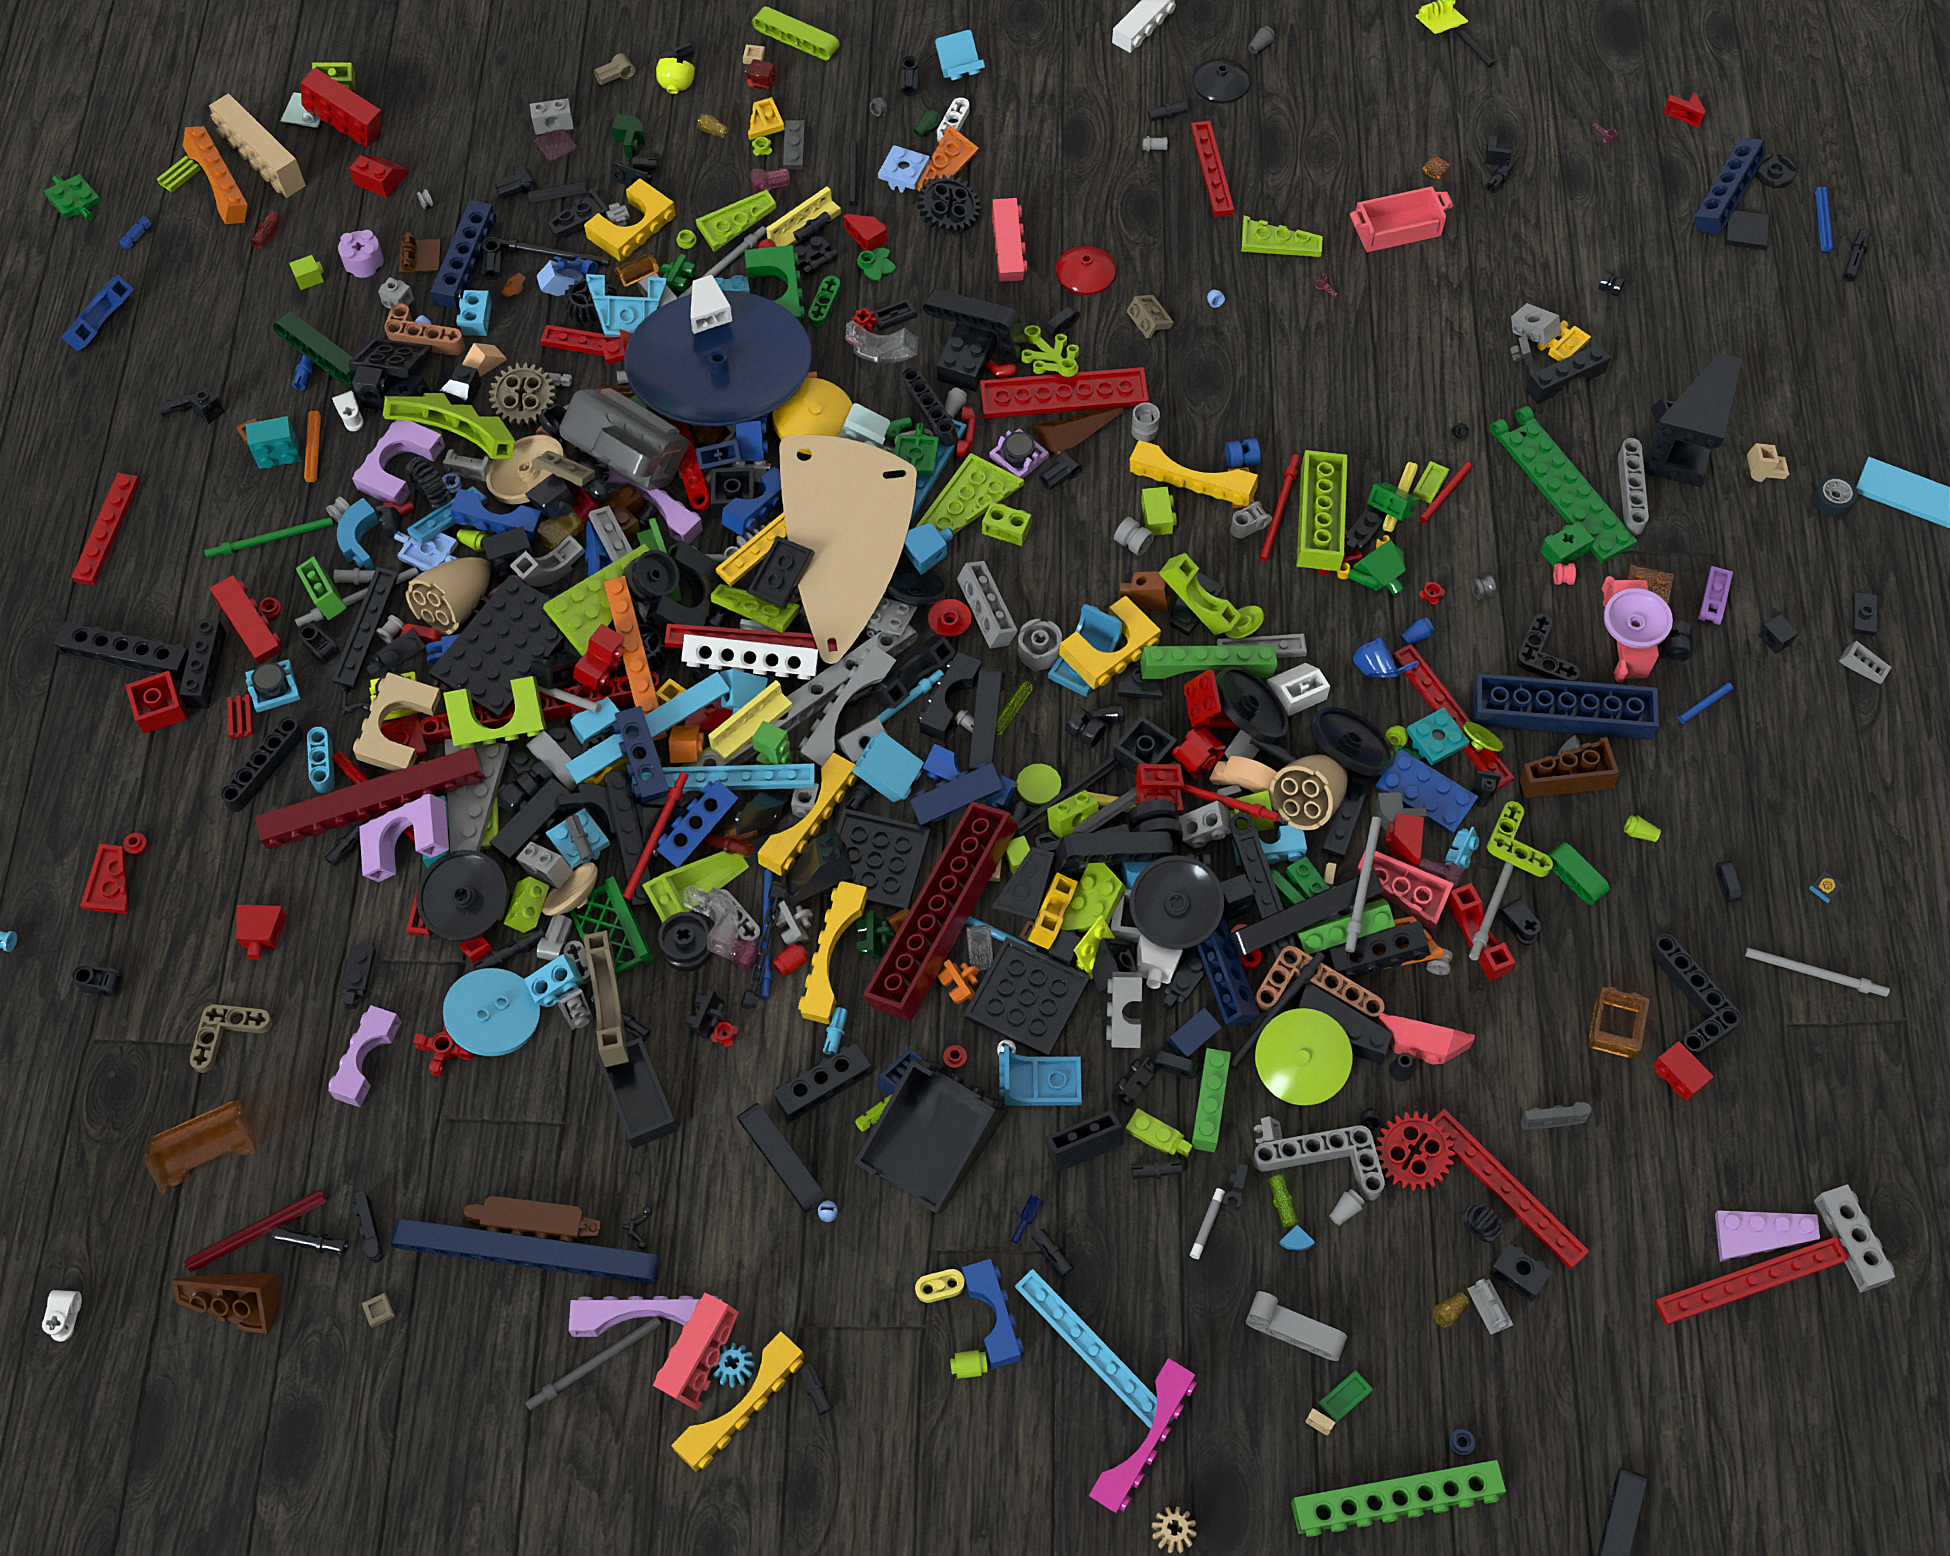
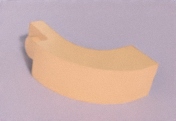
M1230 756L1228 761L1217 762L1209 780L1214 785L1239 784V786L1254 793L1266 790L1269 792L1271 781L1278 772L1252 759Z

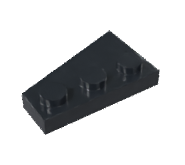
M1197 572V579L1202 588L1218 598L1223 592L1224 586ZM1178 596L1170 626L1189 636L1201 620Z
M1032 847L991 908L1036 920L1055 853Z

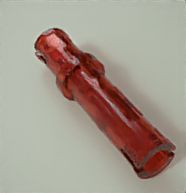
M709 832L700 842L701 844L722 849L727 854H738L746 858L750 857L754 850L751 843L739 841L734 836L726 837L713 832Z

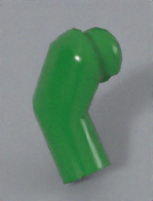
M910 417L891 421L886 431L887 437L893 440L901 433L902 429L912 427Z

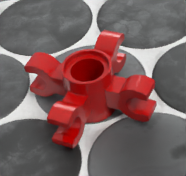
M445 1025L443 1032L436 1034L433 1038L416 1034L413 1042L416 1044V1049L434 1052V1058L429 1066L433 1076L441 1077L444 1063L453 1059L454 1056L471 1060L473 1055L472 1052L453 1042ZM443 1044L449 1045L445 1050L438 1049Z

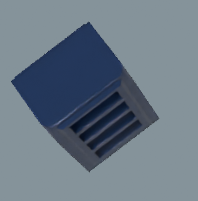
M909 1047L878 1076L877 1086L887 1095H892L900 1082V1079L894 1073L902 1078L905 1071L900 1067L908 1068L910 1063L906 1061L907 1059L910 1061H920L921 1058H924Z

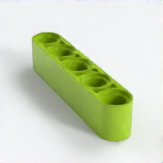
M766 6L752 19V25L759 32L823 60H829L840 46L838 39L833 35Z

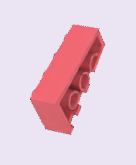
M1017 198L993 200L992 224L994 226L996 253H998L999 282L1023 280L1024 273L1027 272V261L1023 260L1022 254H1025V242H1021L1020 237L1024 236L1023 224H1019V218H1022L1021 205L1017 206Z
M704 1293L697 1302L690 1320L684 1325L677 1343L671 1348L663 1368L658 1371L653 1386L699 1411L702 1404L698 1401L702 1390L707 1391L711 1382L707 1377L711 1368L718 1365L720 1360L719 1348L721 1345L726 1344L739 1312L730 1305Z

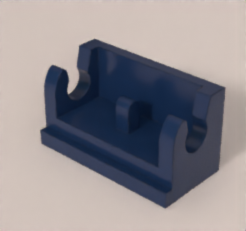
M1204 1007L1165 1043L1178 1056L1187 1058L1215 1034L1221 1026Z

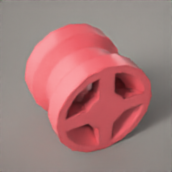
M1556 563L1553 572L1555 585H1560L1562 582L1573 585L1576 577L1575 564L1562 565L1561 563Z

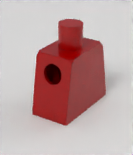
M237 905L236 937L243 948H248L247 958L259 960L261 959L262 949L276 948L287 919V914L281 906Z

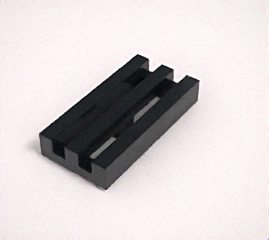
M908 298L874 311L880 331L917 317V312Z

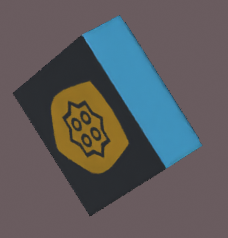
M1824 871L1809 889L1829 903L1844 885Z

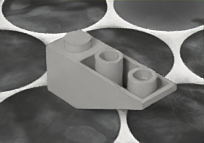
M575 988L556 998L572 1030L586 1026L593 1019L580 988Z

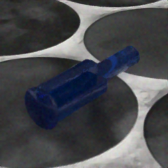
M1030 1195L1019 1216L1021 1222L1011 1239L1013 1243L1019 1242L1027 1224H1032L1043 1203L1037 1196Z

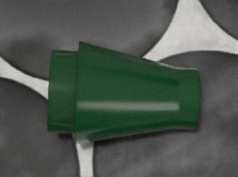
M932 109L925 111L917 126L913 129L915 135L922 138L925 134L938 127L941 121L940 116Z

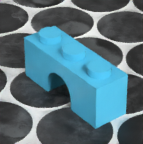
M1290 825L1279 826L1278 841L1276 843L1267 844L1260 840L1268 864H1275L1285 860L1296 862L1304 858L1307 851L1304 831ZM1232 840L1236 864L1239 866L1242 863L1234 840Z

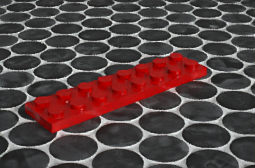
M1144 367L1078 372L1071 377L1053 374L980 380L984 419L1098 410L1112 407H1135L1141 403H1149Z

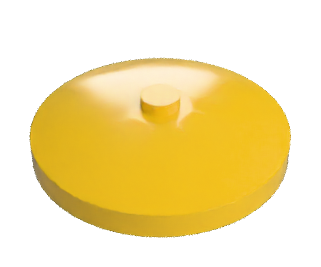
M806 378L792 398L778 409L772 411L773 427L781 440L787 436L795 435L838 437L853 404L847 394L835 384L823 379ZM806 448L798 451L803 454L812 455L811 451Z

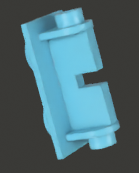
M1471 827L1470 831L1463 828L1457 832L1452 847L1458 850L1449 849L1444 859V867L1447 870L1457 869L1459 876H1462L1464 870L1469 867L1470 857L1479 845V837H1477L1474 827Z

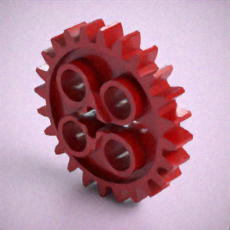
M1416 1111L1413 1118H1410L1409 1114L1405 1112L1404 1120H1401L1396 1115L1395 1124L1387 1121L1389 1130L1381 1128L1380 1132L1384 1138H1376V1141L1382 1145L1375 1147L1376 1152L1382 1153V1155L1378 1156L1379 1162H1383L1381 1170L1388 1171L1385 1179L1394 1177L1393 1186L1401 1182L1402 1190H1405L1407 1185H1411L1412 1192H1415L1416 1186H1420L1424 1192L1426 1184L1435 1188L1434 1180L1436 1179L1442 1183L1443 1178L1441 1174H1450L1446 1166L1454 1165V1162L1448 1159L1455 1156V1152L1449 1150V1148L1454 1146V1142H1447L1451 1133H1442L1445 1125L1442 1124L1437 1127L1436 1117L1431 1122L1427 1121V1113H1425L1422 1119L1419 1118ZM1407 1130H1414L1417 1132L1418 1137L1415 1140H1408L1405 1138L1404 1133ZM1423 1134H1427L1428 1137L1419 1148L1420 1155L1415 1154L1408 1168L1403 1170V1165L1411 1155L1410 1148L1414 1150ZM1429 1143H1435L1439 1147V1151L1435 1154H1430L1426 1151L1425 1146ZM1394 1150H1401L1404 1152L1405 1157L1400 1161H1396L1391 1157V1153ZM1416 1163H1421L1425 1166L1426 1171L1423 1174H1416L1413 1172L1412 1166Z

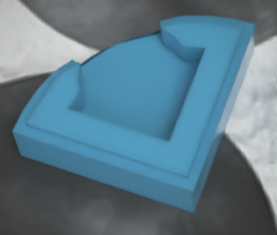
M1296 1225L1279 1244L1289 1250H1307L1315 1244V1241Z

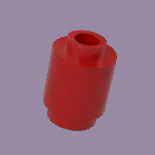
M792 943L775 956L776 959L772 961V964L779 974L784 977L805 964L808 953L801 944L796 945Z

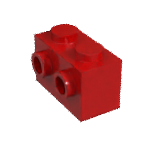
M1679 1041L1663 1053L1653 1065L1657 1075L1666 1080L1673 1087L1674 1092L1687 1102L1706 1087L1714 1077Z

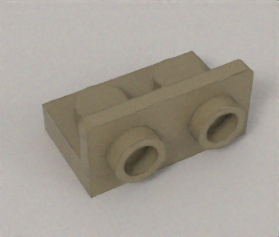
M1154 295L1135 296L1127 309V313L1146 338H1151L1155 330L1170 329L1174 323Z

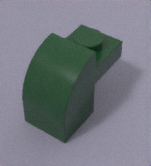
M616 113L612 126L615 142H623L625 157L633 159L635 151L639 149V144L645 145L643 125L638 118L632 115Z

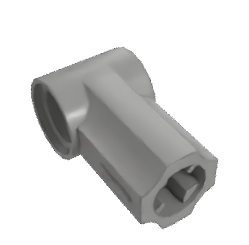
M560 914L552 917L545 937H542L537 947L538 958L553 961L564 954L563 950L573 924L571 919Z

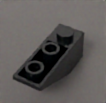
M763 789L760 793H757L754 799L747 803L745 809L742 812H738L735 819V824H737L736 834L740 835L779 824L787 815L791 795L775 789Z

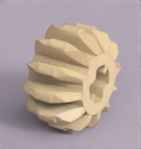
M1166 1507V1517L1161 1513H1157L1156 1518L1159 1522L1152 1523V1528L1158 1530V1532L1153 1534V1539L1162 1538L1158 1547L1162 1549L1165 1544H1168V1553L1173 1552L1174 1546L1177 1547L1179 1553H1182L1184 1550L1183 1544L1191 1547L1192 1542L1189 1538L1196 1537V1532L1190 1529L1196 1525L1195 1521H1186L1190 1515L1188 1511L1183 1516L1179 1515L1180 1507H1176L1174 1514H1172L1169 1507ZM1172 1524L1177 1525V1530L1181 1531V1533L1177 1532L1176 1536L1171 1535V1530L1167 1529V1527L1171 1528Z

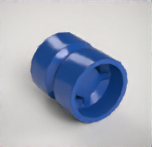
M1256 438L1244 439L1242 443L1238 440L1226 442L1225 454L1229 469L1241 468L1243 464L1246 466L1260 464V449Z

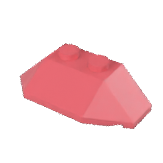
M1380 1013L1376 1023L1392 1033L1389 1045L1395 1053L1408 1054L1412 1059H1423L1425 1062L1433 1065L1444 1064L1468 1050L1475 1038L1473 1034H1466L1458 1030L1403 1017L1390 1016L1384 1013Z

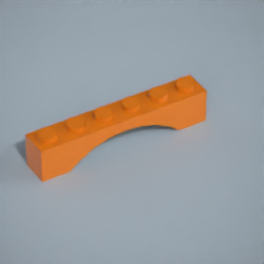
M204 126L185 127L183 148L189 159L196 160L206 172L214 192L218 212L224 223H245L247 203Z

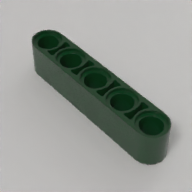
M287 312L273 323V329L279 337L344 385L351 386L353 384L352 381L356 371L349 369V362L353 359L352 356L292 312Z

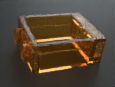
M1602 987L1596 997L1588 1047L1636 1059L1642 1047L1649 999L1643 998L1642 995L1637 993L1628 994L1620 992L1613 987ZM1604 1003L1637 1012L1632 1039L1599 1031Z

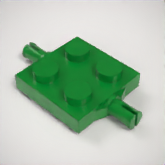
M80 174L66 181L60 175H54L52 180L57 185L44 190L46 197L65 220L80 214L87 221L92 220L94 216L89 210L101 203L99 196Z
M918 423L915 434H898L894 455L912 464L917 471V475L934 476L940 439L939 437L925 435L924 430L926 426L923 423L920 426V423ZM904 470L892 471V473L906 474Z

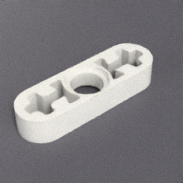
M956 98L952 102L937 129V140L939 142L948 125L959 132L969 114V101L967 99ZM950 119L958 120L957 123H950L948 121Z

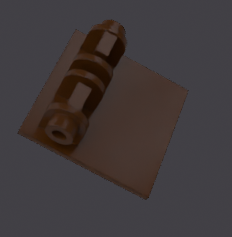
M405 233L400 245L399 273L439 271L441 239L415 240L412 233Z

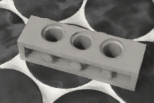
M985 561L965 563L957 580L989 648L1009 646L1018 630Z
M1848 1184L1821 1193L1814 1200V1203L1832 1238L1838 1237L1849 1259L1845 1264L1860 1293L1889 1283L1895 1278L1893 1265L1886 1259L1880 1240L1874 1236L1868 1217L1862 1213L1858 1205L1857 1195L1851 1191ZM1840 1210L1846 1212L1849 1216V1219L1844 1218L1841 1215ZM1852 1233L1858 1235L1861 1242L1856 1241ZM1864 1256L1872 1261V1265L1866 1263Z

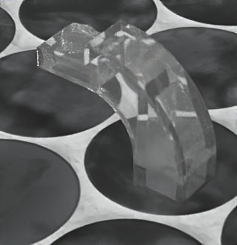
M853 320L846 324L845 340L854 346L853 353L861 358L874 362L893 363L904 361L917 355L918 337L905 328L890 335H876L868 332Z
M688 885L684 891V906L710 917L715 923L707 936V950L728 959L735 949L738 939V913L733 902L723 892L714 887L708 894L702 889Z

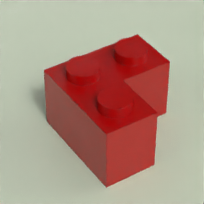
M601 624L589 638L588 650L575 665L573 678L594 691L600 685L604 686L610 678V673L613 670L616 671L622 663L621 655L625 649L623 647L624 637Z

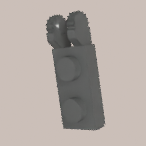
M1576 1102L1572 1107L1557 1105L1550 1109L1530 1108L1522 1116L1520 1121L1523 1130L1585 1123L1591 1114L1592 1107L1586 1102Z

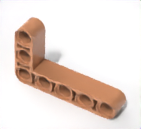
M1293 946L1284 948L1255 994L1254 999L1258 1009L1262 1011L1270 1010L1278 1001L1291 977L1297 978L1300 974V969L1304 964L1308 965L1313 957ZM1284 955H1292L1295 963H1287L1284 960ZM1323 963L1315 970V976L1310 981L1307 980L1305 984L1307 982L1311 983L1371 1021L1376 1019L1384 1010V1003L1381 998ZM1272 974H1280L1283 978V983H1275L1272 979ZM1330 978L1334 980L1336 987L1333 989L1328 988L1325 984V979ZM1346 991L1354 992L1356 1000L1350 1001L1347 999ZM1262 993L1270 995L1272 1002L1269 1004L1262 1002L1260 995ZM1366 1004H1374L1377 1012L1370 1013L1366 1008Z

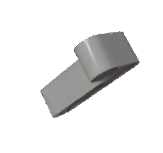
M1262 1291L1256 1293L1246 1320L1247 1325L1326 1359L1339 1361L1347 1339L1345 1333L1277 1305L1278 1299L1269 1293Z

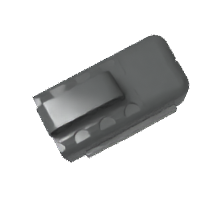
M591 388L575 392L559 428L560 435L566 441L646 490L664 488L672 482L689 445V439L680 435L678 428L611 388Z

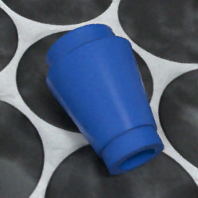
M1426 617L1418 618L1400 635V638L1407 646L1430 637L1431 633L1434 632V627Z

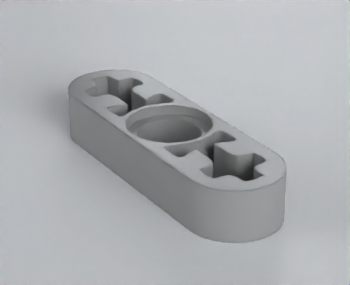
M724 889L715 891L711 897L714 910L745 945L757 944L761 937V932L756 922L730 892ZM719 898L722 900L726 899L727 906L729 907L727 911L723 903L718 904ZM738 912L742 914L743 917L739 922H732L729 919L733 913ZM745 924H746V928H747L750 932H753V931H754V936H753V937H751L750 935H748V936L746 935V931H745V929L743 928V926H744Z

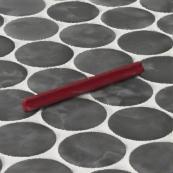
M318 1190L184 1260L185 1265L190 1272H193L274 1230L276 1226L280 1227L326 1203V1197L321 1190Z

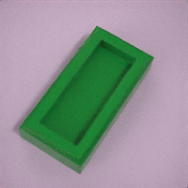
M1355 1370L1324 1397L1318 1405L1332 1421L1337 1423L1374 1389Z

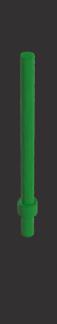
M332 517L232 543L230 541L221 543V546L206 549L204 552L206 558L221 554L225 556L233 554V551L331 526L334 523Z

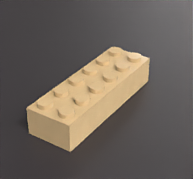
M229 93L209 105L212 111L210 116L215 124H217L216 130L221 138H226L229 145L233 149L236 148L240 156L244 160L247 159L255 171L259 170L263 179L266 182L270 181L277 193L281 192L288 198L306 186L296 159Z

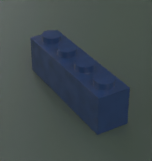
M989 762L981 763L976 766L977 770L973 772L964 771L956 775V779L949 783L948 780L936 784V788L929 792L923 790L916 793V798L911 799L910 802L920 825L926 827L968 808L971 801L979 803L1006 791L1007 788L997 765L994 763L989 764Z

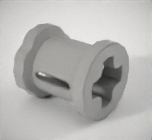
M390 615L387 623L382 628H378L376 633L383 641L389 643L393 641V638L400 630L402 631L404 623L397 617Z

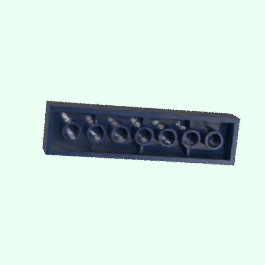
M1477 673L1473 684V723L1491 727L1653 739L1659 727L1658 693L1656 687Z

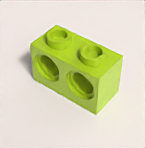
M991 502L982 521V534L1022 546L1031 527V514L1023 510L1009 508L1004 504Z
M530 876L517 882L504 924L523 933L535 928L549 885Z

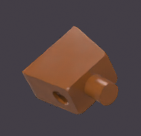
M1160 571L1135 572L1132 583L1121 582L1120 595L1132 596L1133 603L1138 608L1169 612L1172 593L1169 584L1160 576Z

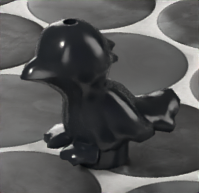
M596 460L579 462V464L595 471L594 479L584 485V489L595 501H605L611 494L618 491L617 488L606 482L609 474L603 472H608L609 466Z

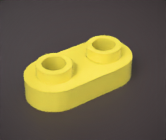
M955 1269L923 1276L916 1282V1295L919 1300L925 1303L957 1296L964 1289V1276ZM949 1281H955L957 1283V1285L953 1288L949 1287L947 1284ZM931 1287L933 1289V1291L930 1294H926L923 1292L924 1288Z

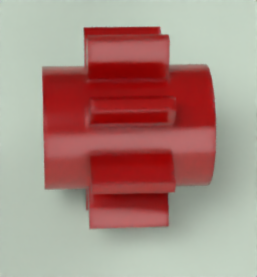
M866 308L859 311L856 310L855 317H851L855 331L860 330L863 334L870 331L873 332L874 325H878L874 311L869 312Z

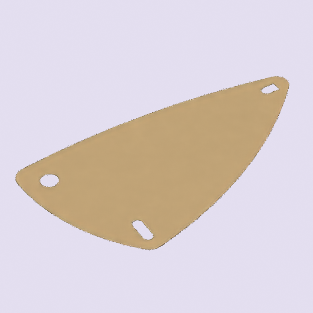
M823 435L787 436L781 441L779 446L781 489L787 536L789 541L815 552L798 584V588L820 656L824 662L833 664L844 656L862 632L892 578L910 524L917 471L912 464L900 457L863 442ZM802 448L811 451L812 456L807 461H801L797 457V452ZM904 470L906 472L904 477L890 479L883 477V473L887 471ZM829 638L836 640L838 651L829 652L827 643Z

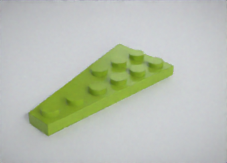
M970 453L915 528L930 523L938 532L948 527L954 535L984 514L991 502L998 504L1022 487L1024 479Z
M646 544L641 545L544 604L543 609L582 657L588 650L589 638L601 624L608 627L613 621L604 581L622 577L624 568L630 561L650 550Z

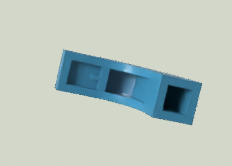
M364 498L350 506L341 517L337 527V541L348 564L354 561L358 568L363 567L365 570H374L375 567L372 560L360 546V541L368 530L380 522L376 512Z

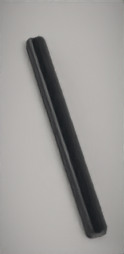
M1112 756L1103 761L1017 824L1018 829L1015 832L1016 835L1019 837L1024 836L1048 818V808L1087 790L1119 766L1116 757Z

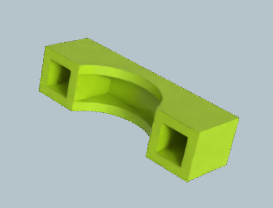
M1186 553L1169 559L1159 572L1160 576L1214 635L1230 631L1241 614L1228 600L1216 598L1202 588L1197 579L1199 568Z

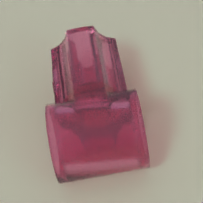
M757 168L749 173V179L755 194L766 189L769 192L771 188L790 185L787 168L767 172L764 169Z
M1425 856L1421 858L1418 869L1454 883L1451 891L1460 887L1465 875L1464 869L1456 864L1449 863L1444 865Z
M722 932L717 934L711 948L712 952L732 960L736 966L746 971H751L759 957L757 944L749 940L742 942Z

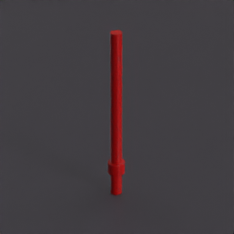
M1292 455L1289 467L1285 469L1284 483L1259 558L1261 561H1268L1292 482L1297 477L1299 455Z
M680 772L674 787L670 788L667 794L669 798L622 895L623 898L631 900L676 802L680 801L683 795L682 790L689 777L688 774Z
M1186 783L1180 789L1181 792L1213 802L1219 801L1225 806L1251 813V816L1259 819L1267 818L1278 822L1281 817L1280 813L1266 809L1264 805L1257 803L1253 805Z

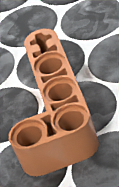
M403 303L395 304L391 308L384 327L389 340L432 345V352L448 355H460L465 351L466 346L460 330L413 322L408 306Z

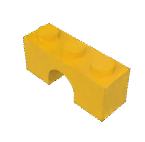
M1058 872L1056 873L1043 900L1028 941L1049 950L1057 937L1063 922L1062 917L1072 899L1078 884L1077 881Z

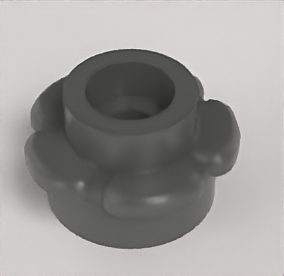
M880 97L874 98L869 105L871 113L875 116H884L885 112H887V104Z

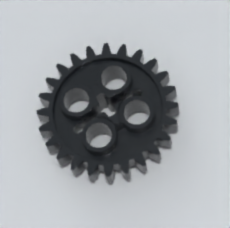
M943 174L940 179L936 175L934 180L929 178L928 182L924 183L922 188H920L917 198V209L921 210L919 215L926 216L924 222L930 221V228L937 226V232L942 228L945 234H947L948 230H951L953 235H955L956 230L962 233L964 229L968 231L970 226H974L981 209L979 206L980 200L976 199L978 193H972L974 187L968 188L967 181L961 183V177L954 180L953 175H951L947 179L946 175ZM949 190L951 191L950 203L948 201ZM949 204L950 210L948 213V218H946V212Z

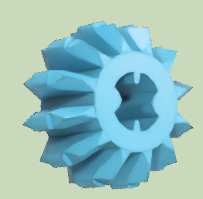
M731 1343L730 1350H727L726 1346L722 1345L723 1354H720L718 1365L712 1367L716 1369L713 1373L715 1379L721 1378L720 1383L723 1386L729 1381L731 1388L735 1387L737 1380H739L741 1385H744L743 1376L751 1378L752 1373L748 1369L755 1368V1363L750 1361L753 1357L752 1353H745L746 1347L744 1345H741L738 1350L735 1343ZM731 1361H734V1363L737 1364L736 1369H732V1367L729 1366V1363Z

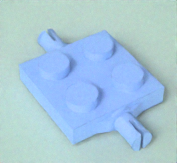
M400 531L395 534V540L404 543L403 548L397 555L398 559L422 571H426L441 563L458 559L451 555L458 545L457 540L443 533H440L423 545L411 535H405Z

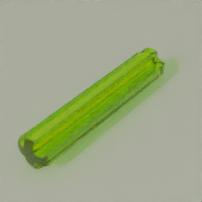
M1026 680L1022 681L999 714L997 736L1003 733L1033 690L1032 683Z

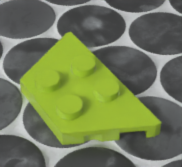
M1088 863L1062 917L1063 922L1060 929L1064 931L1077 930L1079 933L1087 932L1100 915L1103 916L1107 925H1109L1126 886L1105 863Z

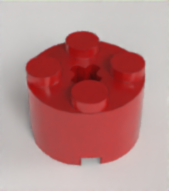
M1193 728L1187 733L1185 737L1187 740L1182 745L1177 746L1172 752L1175 761L1178 764L1180 763L1181 767L1194 779L1203 776L1202 770L1206 768L1208 770L1212 769L1224 754L1222 749H1226L1207 728H1201L1198 731Z

